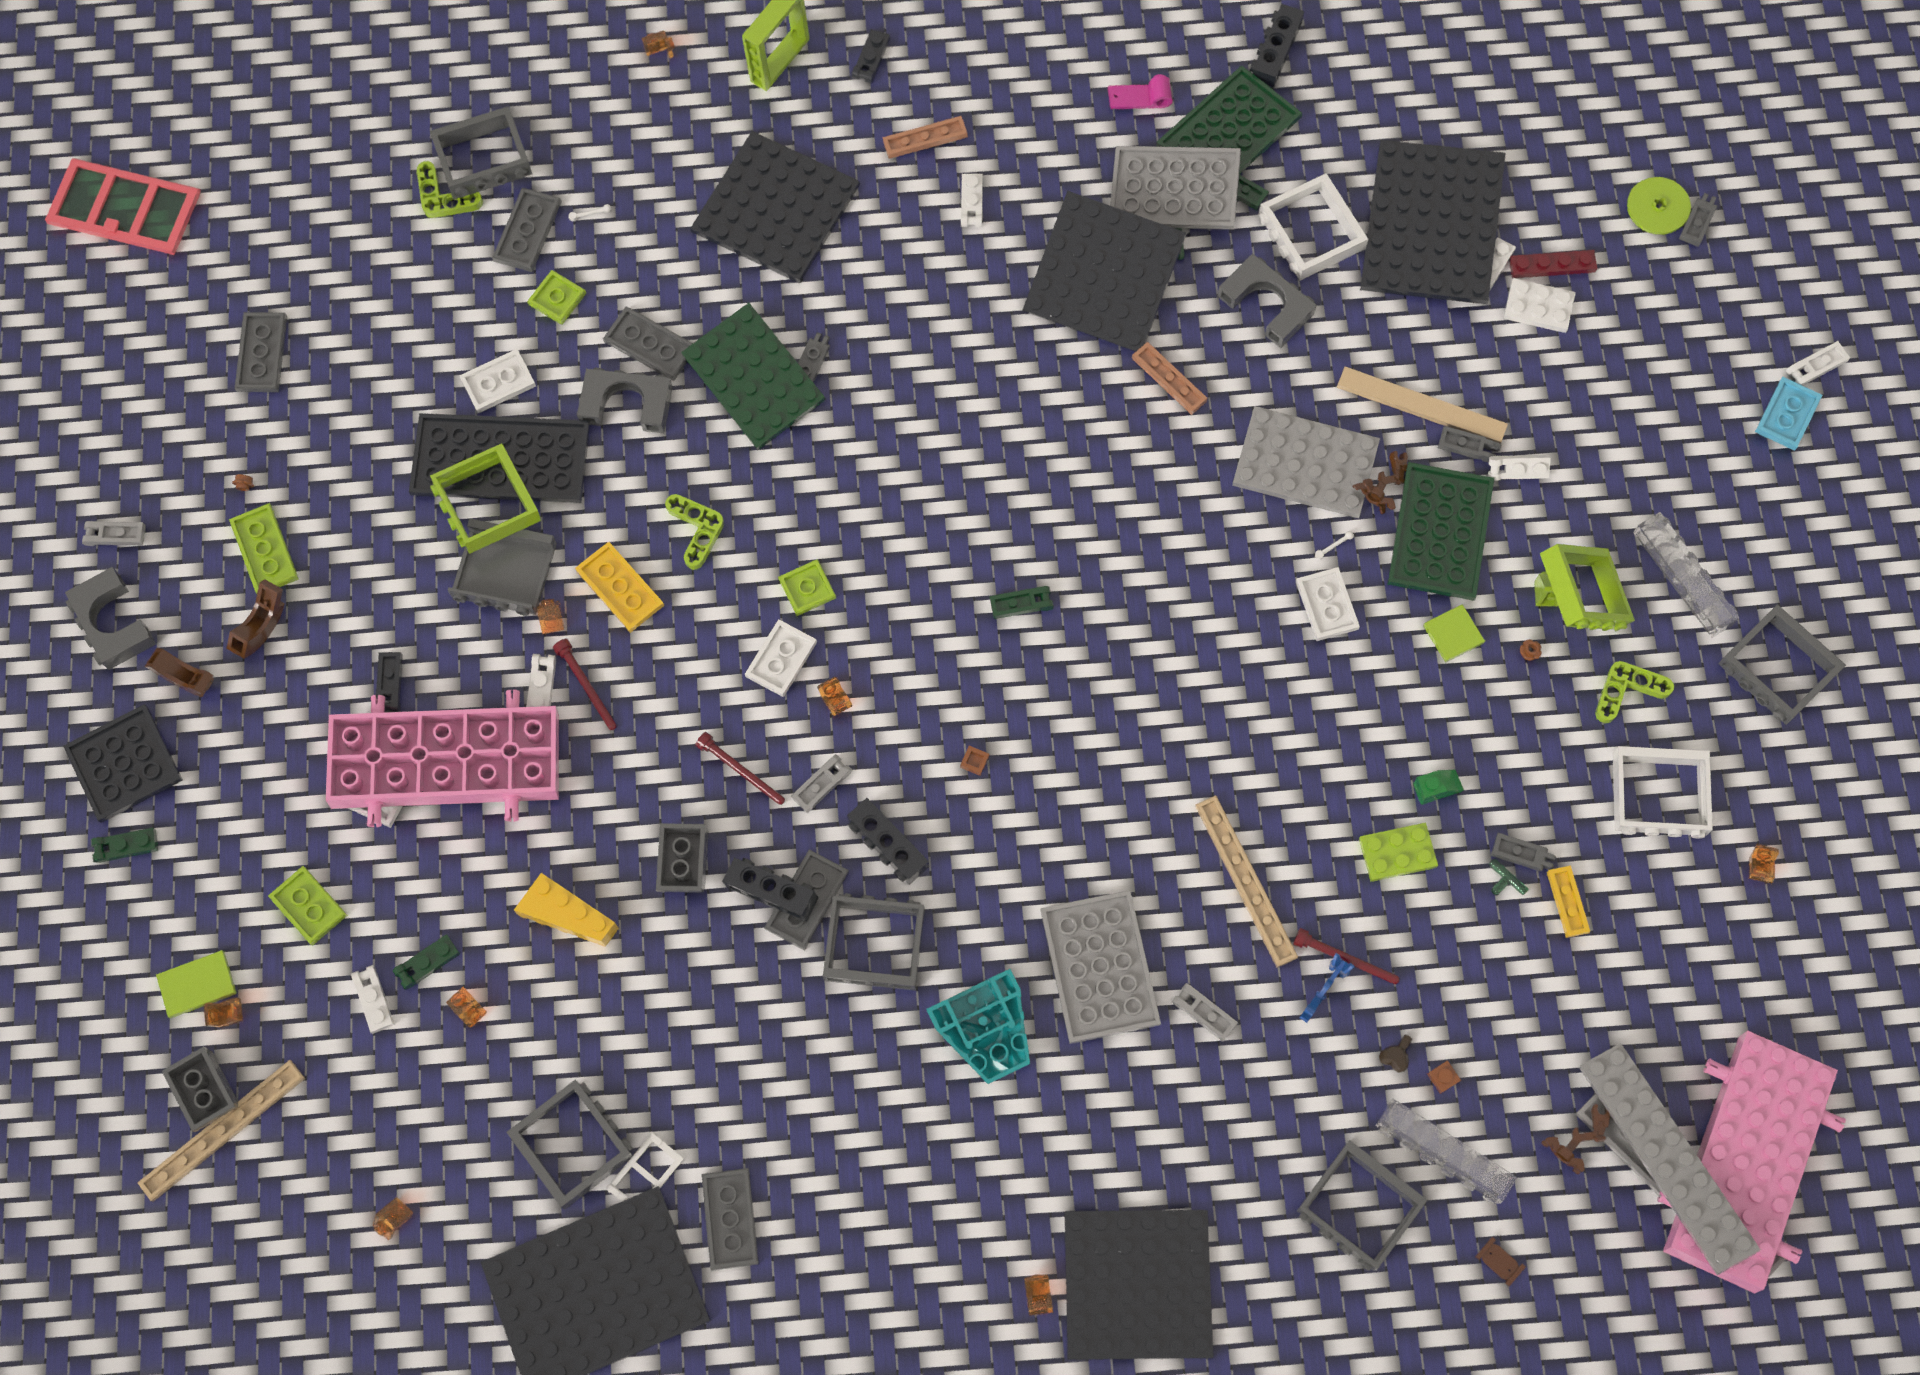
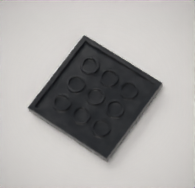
M145 704L63 746L92 810L100 823L183 781L151 712Z

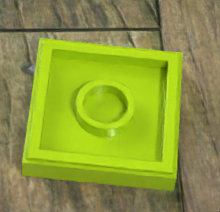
M551 270L528 299L527 303L529 306L563 325L587 293L585 289Z
M818 559L778 577L796 616L836 599V595Z
M1463 604L1423 624L1445 663L1485 642Z

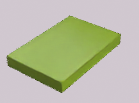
M304 866L268 895L312 946L347 916L344 910Z
M223 950L156 975L167 1016L170 1019L237 994Z

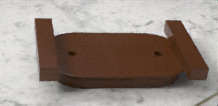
M1491 1237L1475 1257L1478 1260L1482 1257L1483 1262L1500 1278L1507 1280L1505 1284L1509 1287L1526 1266L1523 1263L1519 1266L1517 1261L1497 1244H1493L1496 1239Z

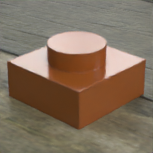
M968 746L960 768L981 776L990 754Z
M1448 1060L1427 1074L1440 1094L1461 1081Z

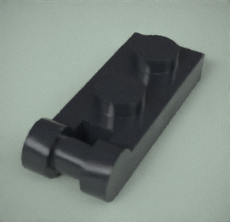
M873 29L870 30L857 64L853 68L852 78L857 80L859 78L865 79V82L868 83L873 82L890 41V34Z
M379 652L376 699H378V695L391 697V702H385L384 713L385 711L400 712L401 710L400 693L403 659L401 652Z

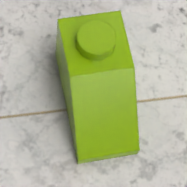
M1547 572L1538 574L1534 581L1535 605L1558 607Z

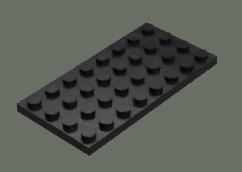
M419 413L409 494L413 496H434L430 488L431 485H434L430 475L502 443L533 501L581 503L590 422L588 420ZM501 463L443 488L448 497L520 500Z

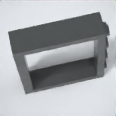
M509 106L430 131L453 200L532 175L529 161ZM508 127L510 128L521 159L453 180L442 148Z
M1778 604L1718 663L1726 670L1725 673L1732 676L1738 681L1742 689L1754 695L1760 705L1766 706L1776 719L1779 718L1786 725L1846 666L1845 663ZM1769 622L1828 673L1793 709L1735 658Z
M845 893V895L839 894V896L833 895L823 969L824 981L916 991L925 914L924 905L920 904L921 902H914V900H907V903L898 902L895 898H884L883 901L875 900V897L863 895L861 898H854L848 893ZM840 908L917 916L910 976L834 969L833 963Z
M576 1079L506 1132L559 1206L564 1210L633 1156L630 1152L633 1148L625 1137L621 1140L616 1132L619 1131L617 1125L612 1119L606 1120L603 1116L605 1109L598 1100L592 1101L589 1097L592 1093L584 1082L580 1084ZM576 1092L620 1153L569 1193L565 1194L521 1133Z
M1349 1140L1302 1202L1297 1212L1300 1213L1299 1218L1306 1224L1311 1225L1313 1223L1320 1229L1318 1231L1319 1234L1329 1241L1331 1238L1339 1244L1338 1248L1348 1256L1352 1254L1358 1258L1357 1263L1367 1271H1370V1269L1376 1271L1425 1205L1427 1199ZM1346 1156H1349L1412 1205L1374 1259L1308 1209Z

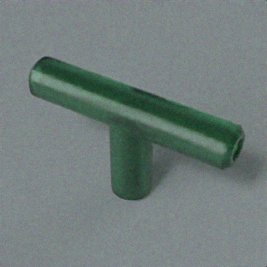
M1496 859L1489 863V866L1502 877L1491 889L1494 895H1499L1508 884L1513 886L1522 895H1525L1529 890L1528 887Z

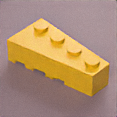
M542 873L514 909L520 917L528 918L542 925L556 928L559 931L570 933L604 947L607 946L619 929L614 921Z

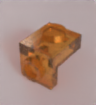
M664 30L641 38L647 56L666 49L669 58L674 57L672 49H675L671 37L667 38Z
M546 599L537 606L542 634L564 630L560 601L554 602V599Z
M836 676L817 686L823 702L833 717L853 706Z
M1756 844L1749 857V879L1772 884L1775 879V860L1779 854V849Z
M464 987L446 1002L469 1028L487 1013Z
M232 998L217 1004L205 1003V1025L223 1028L242 1022L241 999Z
M396 1197L376 1213L372 1225L378 1235L390 1240L393 1237L394 1231L412 1217L413 1212Z
M1035 1274L1024 1278L1029 1316L1053 1313L1048 1275Z

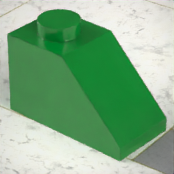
M1455 769L1437 770L1417 777L1413 783L1421 805L1464 791Z

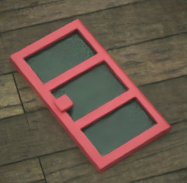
M72 158L45 221L50 225L175 255L199 198L200 189Z

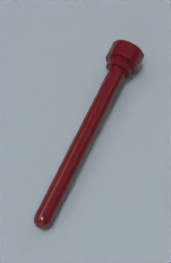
M567 638L558 641L553 646V650L557 656H561V658L566 660L608 729H616L615 721L572 655L571 643Z
M704 732L695 743L697 748L701 751H710L777 804H784L785 798L719 748L715 744L713 736Z
M1303 928L1298 930L1293 945L1300 948H1307L1309 946L1332 957L1337 953L1343 961L1353 964L1356 968L1392 984L1399 983L1400 978L1397 975L1312 938V935L1308 934L1309 931Z

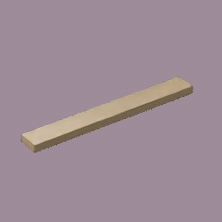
M1344 367L1337 385L1339 389L1447 427L1486 437V439L1498 442L1499 444L1502 442L1508 425L1499 420L1348 367Z
M1217 796L1196 804L1195 807L1276 967L1278 968L1297 959L1298 955Z
M289 1060L240 1099L237 1108L209 1124L141 1179L138 1185L150 1201L154 1202L306 1078L293 1061Z

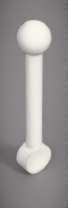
M606 204L602 208L578 214L571 212L568 217L570 221H576L579 217L603 211L610 212L611 206Z
M1346 532L1344 537L1324 550L1316 551L1315 558L1321 560L1324 554L1347 539L1351 540L1354 537L1353 532Z

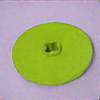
M1651 177L1640 181L1632 188L1627 199V210L1630 218L1639 228L1652 234L1664 235L1679 230L1686 223L1691 212V202L1687 192L1675 181L1663 177ZM1658 203L1662 204L1660 208L1656 207Z

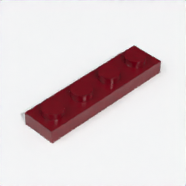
M1594 250L1510 256L1509 259L1512 279L1596 273L1598 269Z

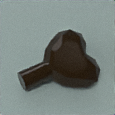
M1404 1035L1398 1045L1389 1046L1382 1050L1379 1055L1380 1062L1384 1065H1391L1393 1070L1398 1073L1404 1072L1409 1064V1056L1406 1049L1410 1045L1412 1038Z

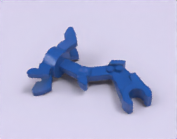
M1336 953L1329 965V970H1335L1334 973L1328 978L1320 992L1317 991L1315 997L1299 1018L1308 1023L1319 1004L1326 998L1324 994L1334 983L1337 975L1340 973L1342 979L1347 977L1354 968V965L1343 961L1340 955Z

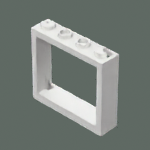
M1323 174L1260 205L1258 214L1261 218L1260 223L1267 227L1270 239L1277 243L1281 256L1287 259L1291 272L1294 271L1299 280L1307 278L1366 249L1367 236L1327 174ZM1319 190L1350 239V242L1304 263L1273 212Z
M1618 746L1613 752L1615 831H1622V834L1625 835L1645 832L1647 836H1657L1659 833L1668 834L1669 837H1680L1683 834L1691 835L1692 838H1704L1713 830L1710 751ZM1623 762L1697 766L1699 825L1625 821Z

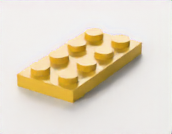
M607 542L575 568L576 572L630 633L664 606L660 598L610 542Z

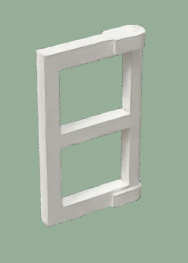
M651 1132L646 1141L606 1189L620 1201L629 1199L616 1186L632 1167L654 1184L653 1188L657 1186L661 1188L684 1158L658 1138L655 1133ZM652 1142L675 1160L659 1180L637 1163L638 1159Z

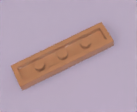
M962 116L883 137V144L888 159L967 138V131Z
M1145 343L1132 355V359L1191 415L1207 402V397L1150 343Z

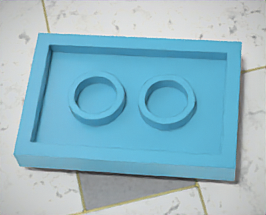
M1782 376L1755 432L1795 451L1822 395Z

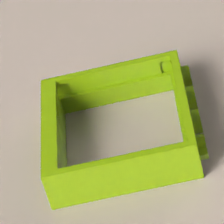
M771 0L742 35L750 82L766 92L810 40L804 0ZM789 15L791 30L767 58L764 43Z
M502 443L430 475L434 484L430 488L435 497L440 496L442 501L438 503L443 513L449 514L450 518L447 520L452 531L457 529L459 535L456 538L461 548L466 547L469 554L541 521L539 512ZM501 463L526 512L469 538L443 488Z
M1556 544L1540 553L1566 627H1577V629L1589 628V630L1602 629V631L1611 629L1616 632L1620 629H1626L1628 624L1635 621L1608 549ZM1569 564L1592 567L1608 613L1585 611Z

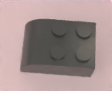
M660 823L656 878L657 892H704L709 833L706 824Z
M204 1046L162 1071L193 1132H197L238 1107L236 1096L211 1050Z

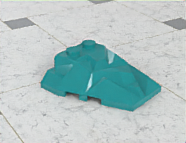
M1011 969L926 1009L936 1031L987 1084L1030 1064L1027 1035L1025 1034L1024 1012L1022 1011L1021 990Z

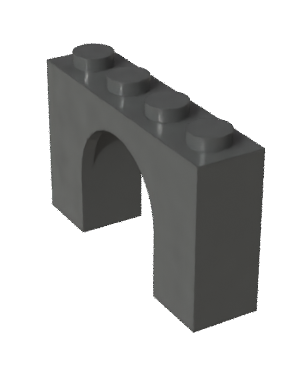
M1252 253L1219 286L1217 297L1234 309L1253 291L1269 290L1277 294L1283 302L1284 309L1267 325L1265 336L1282 348L1314 315L1317 305L1311 297L1302 294L1296 285L1287 282L1280 272L1271 269L1262 258L1256 257Z
M601 368L586 369L577 412L578 419L588 420L590 425L602 426L604 410L608 399L619 391L632 390L644 398L640 421L643 431L664 433L673 389L671 380L664 375L647 376L640 372L630 374L621 370L612 372Z
M113 567L65 592L68 598L66 601L68 608L77 615L75 622L81 630L84 629L86 643L90 648L93 647L96 652L93 654L96 662L99 665L103 664L108 670L156 645L148 627L141 620L113 633H103L98 630L97 617L100 610L107 603L129 592L121 575Z

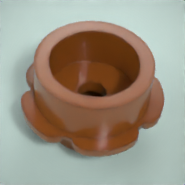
M237 474L235 475V480L232 481V484L236 485V489L240 491H249V488L254 487L252 483L253 478L248 475Z
M1529 639L1520 646V653L1525 660L1532 661L1541 656L1542 647L1539 642Z

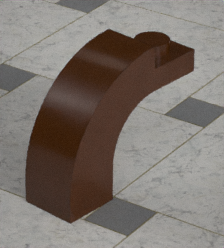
M266 579L259 582L255 605L247 619L230 631L226 649L245 659L263 645L281 617L285 604L281 602L283 589Z
M156 648L145 664V667L155 674L199 697H203L214 680V675L210 672L194 668L161 648Z

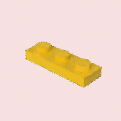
M1571 865L1548 870V879L1566 938L1589 933L1590 928Z

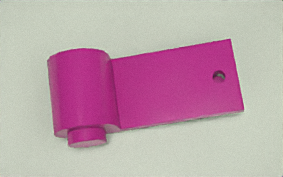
M1162 74L1154 76L1148 85H1108L1110 109L1165 108L1173 102L1170 79Z

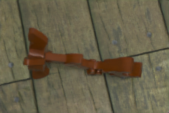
M1397 451L1390 453L1389 459L1393 476L1386 477L1382 471L1378 474L1377 486H1373L1372 479H1365L1363 483H1357L1352 486L1356 490H1361L1370 503L1380 507L1379 511L1381 514H1385L1386 504L1387 508L1391 510L1396 508L1393 498H1385L1383 490L1387 484H1404L1405 479L1403 477L1407 469L1408 460L1406 452L1400 454L1399 458Z
M1594 1104L1591 1108L1592 1132L1579 1134L1578 1128H1574L1572 1140L1566 1147L1559 1144L1558 1137H1548L1541 1142L1545 1147L1550 1146L1551 1152L1559 1160L1573 1167V1172L1577 1175L1584 1171L1583 1159L1575 1158L1572 1153L1579 1143L1591 1140L1599 1143L1607 1139L1603 1135L1605 1129L1609 1126L1610 1114L1606 1108L1605 1114H1600L1598 1112V1104Z

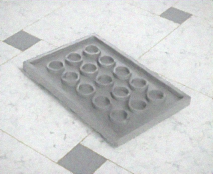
M1116 146L1110 206L1172 228L1235 229L1241 148Z
M1254 406L1232 486L1359 518L1365 494L1361 490L1354 489L1352 486L1357 483H1363V480L1370 478L1380 438Z
M1130 890L1040 908L1069 1044L1161 1025Z

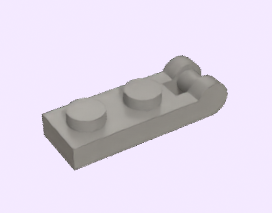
M87 521L84 525L86 534L82 538V544L86 546H143L146 525L143 522Z
M835 754L791 797L808 813L843 779L848 777L852 769L848 765L845 766L841 762V758ZM833 768L838 771L835 776L830 772Z
M1185 983L1181 988L1182 992L1179 996L1174 997L1172 1003L1224 1042L1238 1022L1192 986ZM1189 997L1195 1000L1191 1006L1186 1003Z

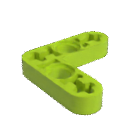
M423 161L418 164L417 177L421 205L427 217L438 218L476 211L482 207L483 199L480 192L454 199L458 201V204L453 208L448 207L447 204L453 200L451 193L440 195L438 175L434 164L430 161ZM426 169H429L428 174L430 179H427L424 174ZM427 186L435 187L432 193L424 192ZM475 197V202L471 203V198ZM430 205H434V210H430Z
M677 494L670 495L665 501L668 513L698 527L685 551L684 561L688 568L693 570L699 569L705 563L723 529V517L719 512ZM678 501L680 507L672 509L671 503L675 504ZM692 509H698L701 513L699 517L691 518L689 517V512ZM715 518H717L718 524L714 523L713 526H711L709 520L713 521ZM701 536H708L710 541L706 545H700L698 539ZM697 548L699 549V552L697 554L698 561L694 560L693 563H691L689 557H694L696 555Z
M1615 662L1608 671L1596 708V718L1602 723H1610L1615 719L1626 687L1659 699H1665L1673 692L1674 684L1671 679L1626 662ZM1618 668L1622 669L1623 675L1621 677L1617 676L1616 671ZM1630 672H1633L1630 681L1627 680L1629 678L1628 675L1630 674ZM1643 675L1647 680V684L1639 685L1635 677ZM1652 679L1655 680V682L1653 683V687L1649 688V686L1652 683ZM1661 683L1665 684L1666 690L1664 692L1660 691L1661 687L1659 686ZM1615 687L1619 691V696L1615 698L1609 696L1607 689ZM1608 703H1612L1609 708V713L1611 714L1608 717L1604 716V711L1602 710L1606 708Z

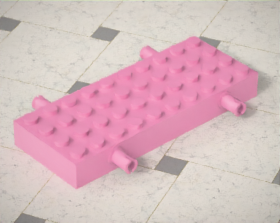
M507 690L506 708L384 713L385 696L378 695V699H376V695L371 696V713L329 715L326 802L331 809L368 807V827H374V824H376V827L382 826V807L505 802L504 820L511 822L512 813L513 821H518L520 801L559 800V714L556 706L519 707L520 691L513 690V694H511V690Z
M1746 1031L1738 1037L1728 1067L1710 1058L1705 1064L1707 1068H1704L1703 1072L1723 1080L1697 1156L1761 1250L1757 1254L1717 1275L1676 1214L1663 1252L1748 1291L1757 1293L1765 1289L1776 1255L1794 1264L1798 1263L1800 1259L1798 1254L1801 1255L1802 1250L1782 1242L1781 1238L1819 1125L1822 1124L1837 1132H1841L1844 1127L1842 1123H1845L1846 1119L1826 1111L1825 1108L1838 1070L1750 1031ZM1660 1191L1659 1195H1661V1197L1658 1196L1657 1202H1661L1671 1207L1663 1193Z

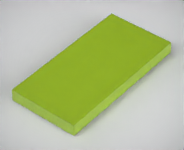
M270 503L229 519L256 594L259 582L264 579L278 587L299 580Z

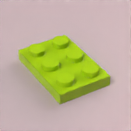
M1426 822L1359 837L1370 882L1438 867Z

